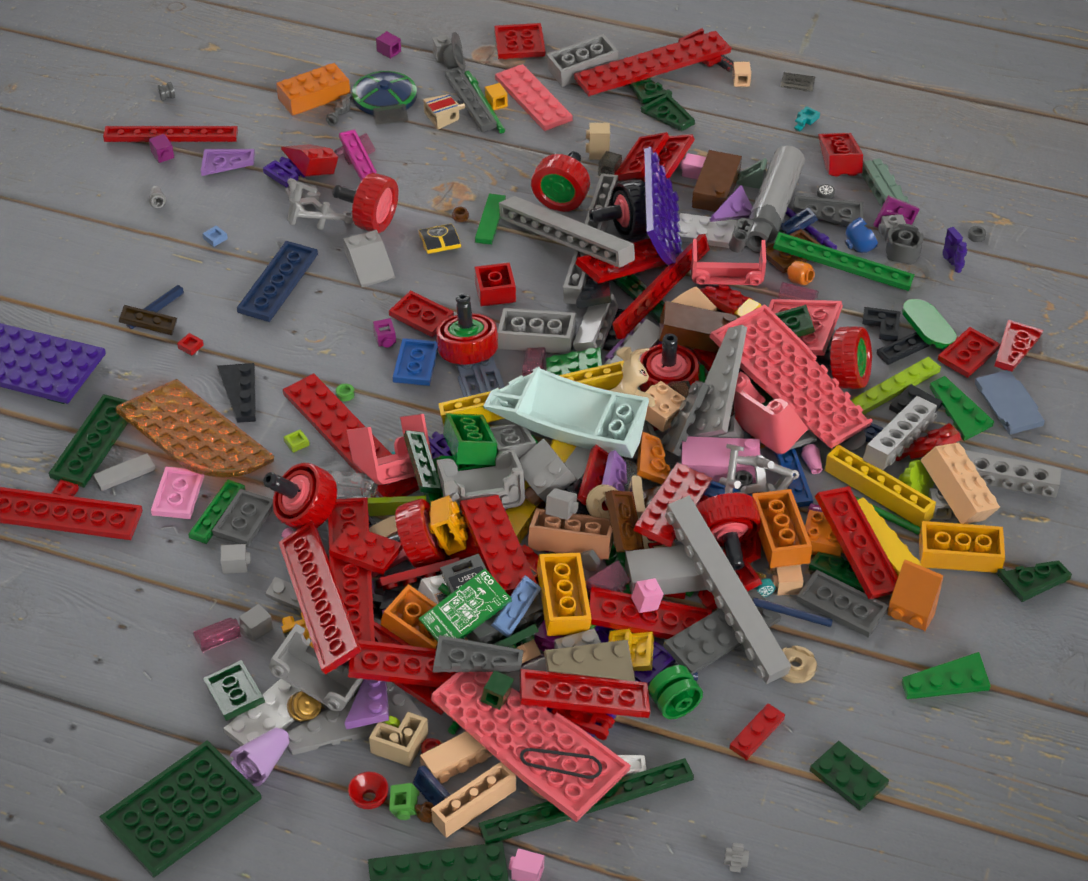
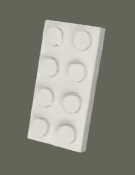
M680 213L678 224L681 231L679 235L682 242L691 243L699 234H706L710 246L729 248L728 245L738 220L710 222L709 219L711 217Z
M283 679L278 680L262 694L265 703L238 715L223 728L224 733L242 746L273 728L285 730L295 721L287 711L288 699L301 690Z

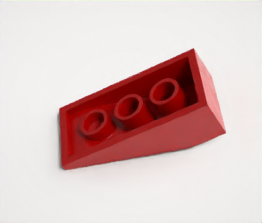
M852 133L818 134L825 168L829 175L840 176L841 174H847L849 176H856L857 174H862L863 153Z

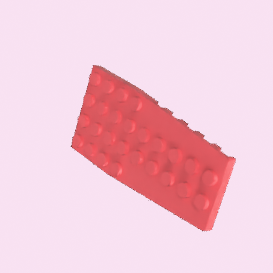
M765 304L711 332L710 338L720 347L728 328L738 325L747 327L740 368L774 399L780 398L789 403L806 427L828 447L833 448L871 425L873 420L871 418L867 419L862 414L863 409L861 406L854 405L850 400L851 395L848 392L844 393L838 387L839 382L837 379H831L827 374L828 369L816 362L817 357L806 344Z
M457 672L432 693L431 700L524 783L575 822L630 770L631 765L560 714L556 713L553 715L547 711V707L520 705V693L513 688L501 710L481 702L484 686L493 672ZM526 748H536L590 755L600 761L602 772L594 779H586L525 765L520 759V754ZM533 751L525 752L523 755L525 761L588 776L595 775L599 770L598 764L589 758Z

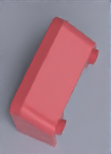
M693 239L691 277L694 283L699 285L757 286L764 281L766 269L765 240L761 242L759 263L697 262V239Z
M424 414L400 417L403 435L406 430L424 432L431 454ZM371 427L347 430L353 463L376 484H388L415 476L404 436L398 437L395 440V454L377 459Z

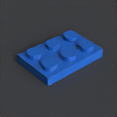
M402 338L393 373V382L430 386L438 353L437 341Z

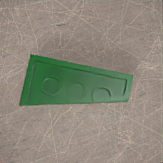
M946 376L930 383V390L937 399L943 401L942 405L945 408V413L953 420V425L956 430L960 431L963 441L993 427L994 421Z

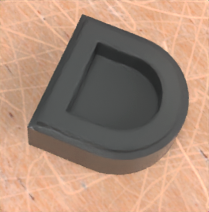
M592 549L580 553L583 568L588 571H596L601 561L595 551Z

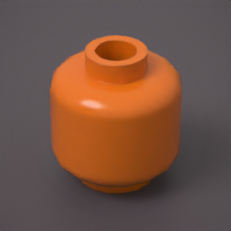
M795 261L787 269L789 281L794 284L806 286L814 279L815 272L809 263Z

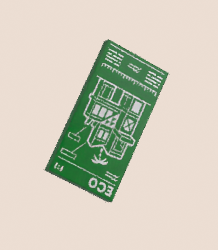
M484 569L422 615L419 621L437 643L439 635L463 639L509 604L512 599L492 575Z

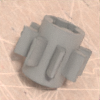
M733 843L732 848L726 847L724 865H730L729 871L740 873L741 867L747 868L749 851L744 850V844Z

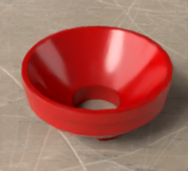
M362 772L356 775L348 786L350 800L355 806L362 809L377 808L388 797V782L381 774L376 772ZM366 793L376 795L372 801L364 800L363 796Z

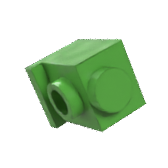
M412 783L391 785L389 810L400 820H408L410 815H417L415 805L417 804L420 791Z

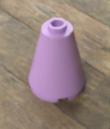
M282 728L271 729L235 749L230 754V757L233 756L234 759L231 764L246 779L249 778L254 781L253 786H260L266 781L289 745L288 733Z

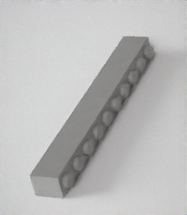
M601 174L589 211L610 206L611 192L614 185L618 183V175ZM588 211L584 224L606 232L609 220L592 223L589 219ZM575 250L563 285L564 303L576 304L577 298L590 277L575 264L578 257L588 255L578 250Z
M516 196L499 202L500 218L619 268L635 260L634 244Z
M690 495L668 504L665 514L668 524H672L677 539L684 544L687 556L694 561L695 569L704 578L707 590L714 595L717 607L723 610L727 624L733 627L737 641L740 644L742 643L746 649V656L756 666V673L759 678H763L764 682L768 684L788 675L791 668L790 662Z

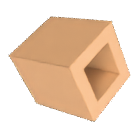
M733 62L734 87H750V62Z

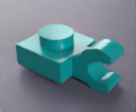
M806 106L797 114L795 122L798 124L794 129L801 131L805 124H813L820 118V112Z

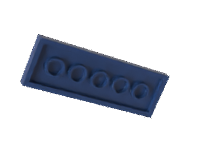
M285 241L237 306V313L270 322L317 257L318 249Z

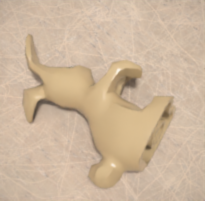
M631 347L619 349L616 354L624 361L622 369L623 379L616 388L609 391L647 397L649 399L648 406L654 407V398L650 394L637 389L638 386L647 382L649 378L646 369L639 360L640 355L648 351L649 348L637 349L633 352Z

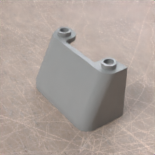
M514 449L500 452L496 456V466L458 471L454 460H437V470L443 497L449 495L452 501L458 504L460 515H463L460 509V501L499 495L504 509L518 507L525 500L523 469Z
M296 624L272 657L269 664L271 673L325 704L329 709L333 711L343 710L364 679L348 677V664L346 667L340 665L325 675L320 668L314 648L310 647L311 639L308 638L306 640L304 638L305 628Z

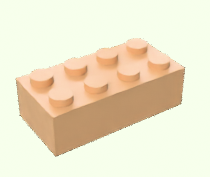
M960 443L935 446L921 459V462L960 524L984 521L1000 508L995 496L986 486L985 480L981 478L974 463L970 461Z

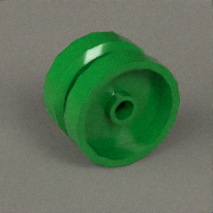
M683 665L666 668L657 674L648 686L649 695L654 703L657 704L664 718L677 719L685 716L694 710L703 698L701 687L694 680L688 668Z

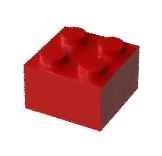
M510 262L474 267L475 285L480 306L516 302V285Z

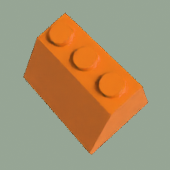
M408 584L386 608L380 625L411 646L437 649V641L419 621L422 615L437 604Z

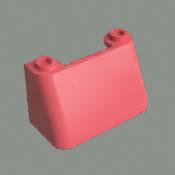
M740 372L733 400L735 418L745 432L755 439H760L762 444L775 453H786L808 428L790 404L783 399H774L767 406H764L762 402L766 401L765 398L751 384L749 377Z

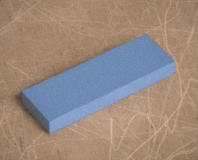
M525 575L511 594L512 601L501 609L491 626L507 638L510 637L541 590V587Z

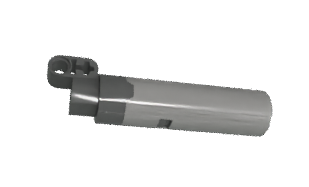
M787 145L777 148L774 152L749 218H740L737 221L728 245L731 251L740 253L746 244L751 250L760 252L762 240H765L766 244L774 241L777 237L805 163L803 153L799 149Z

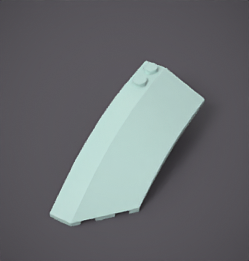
M537 367L533 369V373L525 377L521 375L508 382L509 385L501 389L496 388L492 390L483 406L484 409L511 422L555 440L589 450L596 444L608 453L616 450L620 456L633 458L640 443L649 399L647 397L596 388Z

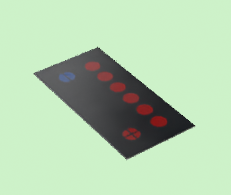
M722 55L721 62L717 63V65L727 72L733 71L734 61Z

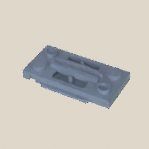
M493 356L475 364H456L459 373L458 382L463 397L505 387Z
M1005 370L975 379V385L1009 435L1044 426L1045 420L1038 412L1037 404L1023 384L1015 379L1011 371Z

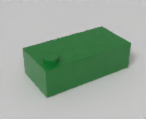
M446 413L443 435L456 464L495 465L498 443L484 415Z

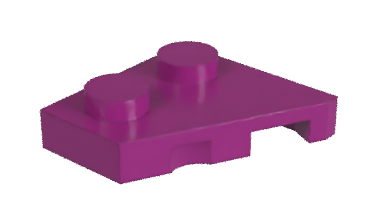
M888 195L873 225L878 228L879 224H881L882 216L903 215L906 224L912 225L920 209L917 206Z

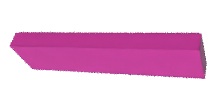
M355 129L339 133V138L360 180L362 181L370 173H377Z

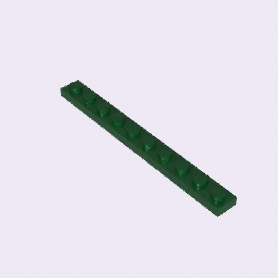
M686 758L623 777L585 814L694 780V774ZM547 801L480 822L478 826L485 844L510 839L571 818Z

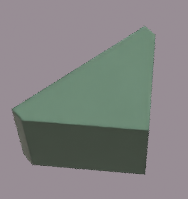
M764 158L741 171L736 183L760 189L766 175L767 159Z

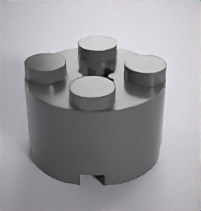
M899 224L896 228L894 226L891 227L888 231L886 243L887 258L890 261H897L908 265L914 264L921 254L923 233H920L916 226L910 224Z

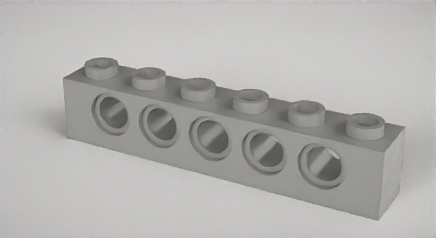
M916 396L867 444L863 460L881 470H884L888 465H892L896 457H900L904 449L909 448L913 440H917L921 431L925 432L929 423L932 424L935 421L937 405Z
M965 450L970 461L974 463L977 472L985 480L986 485L1056 498L1062 468Z

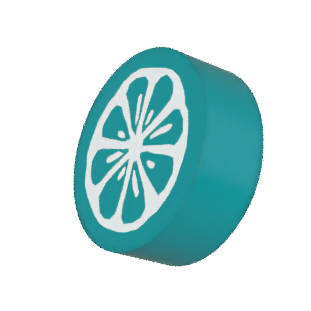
M762 579V584L755 587V589L763 597H767L775 591V585L771 579Z

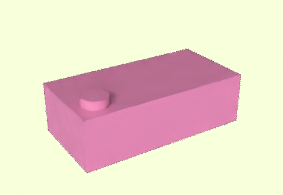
M688 436L686 442L682 441L681 464L713 478L712 481L719 482L721 477L727 478L731 449L726 448L727 444L744 447V451H739L738 456L760 455V439ZM737 464L736 472L748 471L753 476L752 483H756L755 468L751 465Z

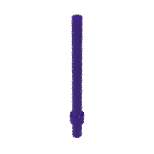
M787 207L786 215L790 218L795 216L796 213ZM811 225L804 228L821 245L837 249V246L824 233H820Z

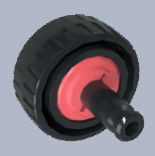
M634 179L615 184L611 192L610 206L595 210L591 209L589 211L590 221L596 223L597 221L613 220L618 233L625 239L648 236L645 182L640 179Z

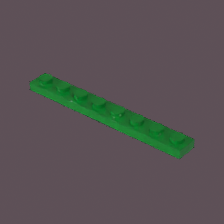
M781 232L778 233L773 249L906 291L910 290L915 275Z

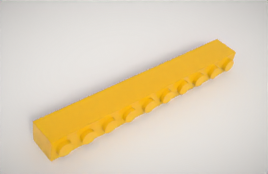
M624 361L559 376L596 388L611 390L616 388L623 379L622 369ZM491 391L438 403L443 426L446 413L484 415L487 422L505 418L484 409L483 406Z

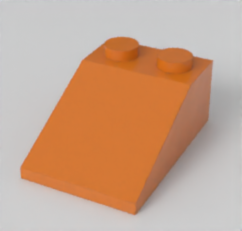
M905 559L889 603L887 615L926 631L936 613L944 575Z

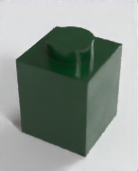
M494 670L484 686L481 702L501 710L511 693L514 679Z

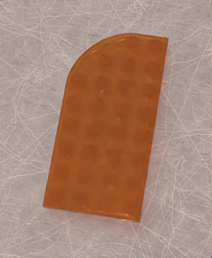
M178 379L116 406V412L181 466L192 472L212 477H237L250 474L274 462V455Z

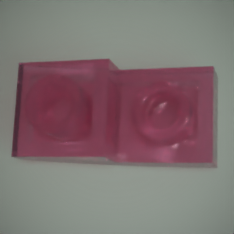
M545 347L527 348L523 362V376L533 373V369L537 367L544 369Z

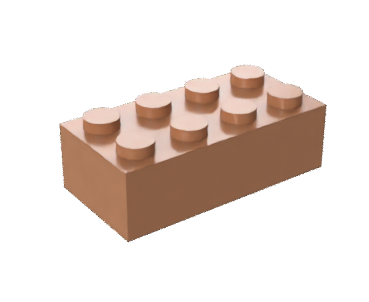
M536 508L529 527L528 547L536 551H552L556 554L581 553L593 549L600 560L609 558L614 539L609 523L610 518L573 514L566 520L545 514V509Z

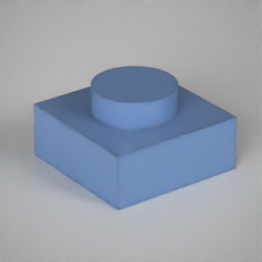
M214 226L202 233L203 239L213 247L228 239L227 233L218 226Z

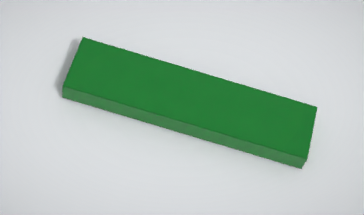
M489 193L475 236V243L492 245L500 221L499 202L506 200V195Z
M227 479L188 533L189 538L207 544L213 536V528L239 490H245V485Z

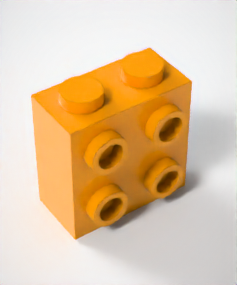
M449 495L431 502V511H429L430 523L428 524L431 533L437 537L439 547L444 549L447 555L466 549V540H468L466 532L468 525L464 516L462 517L459 513L458 504L453 502Z

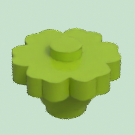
M921 460L911 461L909 468H905L904 473L900 474L898 479L927 497L930 488L934 486V481Z

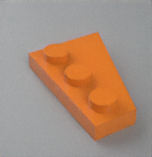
M643 431L638 447L637 476L662 485L671 471L670 466L666 464L664 459L666 456L660 438Z

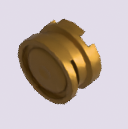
M303 691L296 692L290 696L287 702V711L290 717L299 722L315 718L321 709V702Z

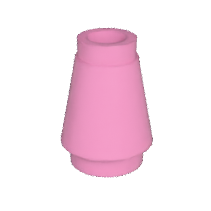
M814 444L803 447L801 456L811 473H820L823 470L820 449Z

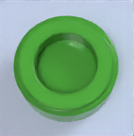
M350 384L337 386V398L340 401L352 400L355 396L354 387Z

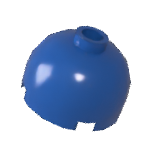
M860 217L848 225L845 233L847 238L845 243L849 249L853 248L856 252L867 253L876 248L878 242L873 231L865 226L867 223Z

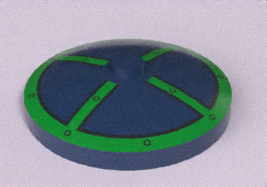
M378 71L361 77L354 84L352 98L356 107L367 114L390 116L406 111L415 103L417 88L414 81L402 73Z

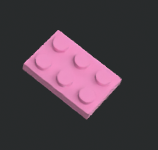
M165 467L151 508L152 516L191 519L203 482L204 470Z

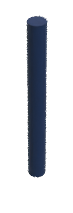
M755 597L752 599L755 606L827 627L832 625L833 620Z

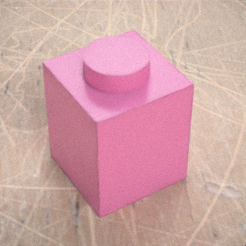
M687 153L685 160L682 159L680 164L682 177L698 180L706 157Z
M656 578L636 582L631 598L638 612L643 613L658 610L663 592Z
M518 848L516 856H512L509 862L508 869L511 870L512 880L540 881L544 870V855Z

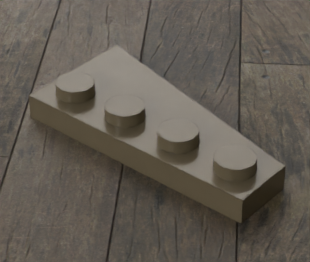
M628 640L544 651L547 672L635 681Z

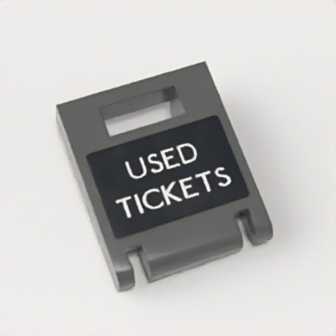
M479 554L440 567L441 575L451 594L482 570L486 569Z

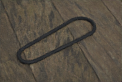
M526 748L520 754V759L525 765L586 779H594L602 772L600 761L590 755L536 748ZM533 751L589 758L598 764L599 770L595 775L588 776L525 761L523 755L525 752Z

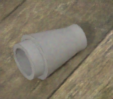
M159 186L151 188L149 197L150 205L155 208H161L166 203V197Z

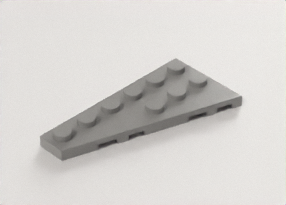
M744 325L728 328L705 380V384L709 388L701 407L698 410L695 409L696 418L694 423L687 428L686 433L689 434L688 436L707 437L727 433L747 327Z
M387 682L389 716L396 717L401 723L407 712L424 717L401 688L392 682ZM355 694L343 710L333 711L328 709L315 718L288 731L289 745L287 748L292 755L316 750L322 745L330 743L332 745L340 744V741L350 738L353 741L369 737L377 723L346 729L345 721L357 696Z

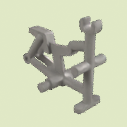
M288 179L287 183L290 188H286L285 193L288 195L290 203L287 218L290 221V225H295L297 217L319 219L317 228L321 230L324 228L326 219L342 220L348 224L353 223L352 216H350L351 212L336 213L330 208V203L323 202L322 205L319 202L321 193L316 186H308L302 182H297L295 179ZM302 189L308 190L309 192L307 194L302 193ZM313 204L319 212L306 211L302 205Z
M727 444L726 448L731 449L727 478L721 477L719 483L726 486L725 493H733V488L739 489L741 487V482L735 480L737 464L751 465L755 468L756 484L743 486L739 492L734 493L750 494L753 492L786 490L791 482L799 477V472L777 465L761 455L738 456V452L744 451V447ZM765 469L782 475L775 485L766 483Z

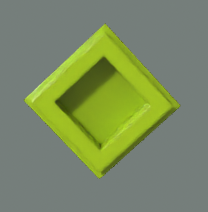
M301 429L283 436L284 442L293 453L310 446L309 440Z

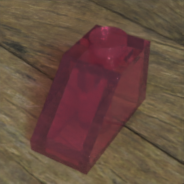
M619 561L608 565L585 580L587 590H590L591 587L617 592L626 590L625 585L631 582Z

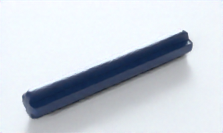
M176 285L143 309L157 313L184 293L183 287ZM126 324V326L129 327L130 329H134V328H135V326H131V325H127V324Z

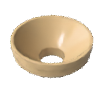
M604 484L596 486L589 492L586 507L591 516L610 518L609 511L603 510L601 505L606 500L605 492L610 490L618 491L615 487Z

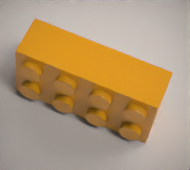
M922 521L919 533L920 564L925 568L997 573L998 569L1003 568L1005 560L1003 527Z
M580 553L539 554L537 574L539 586L541 587L540 593L547 636L573 635L590 630L592 618Z

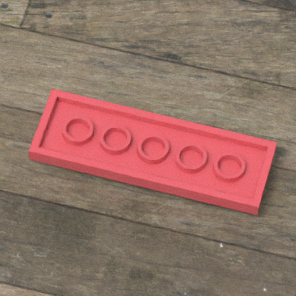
M523 64L495 74L496 81L502 85L544 131L573 121V115Z

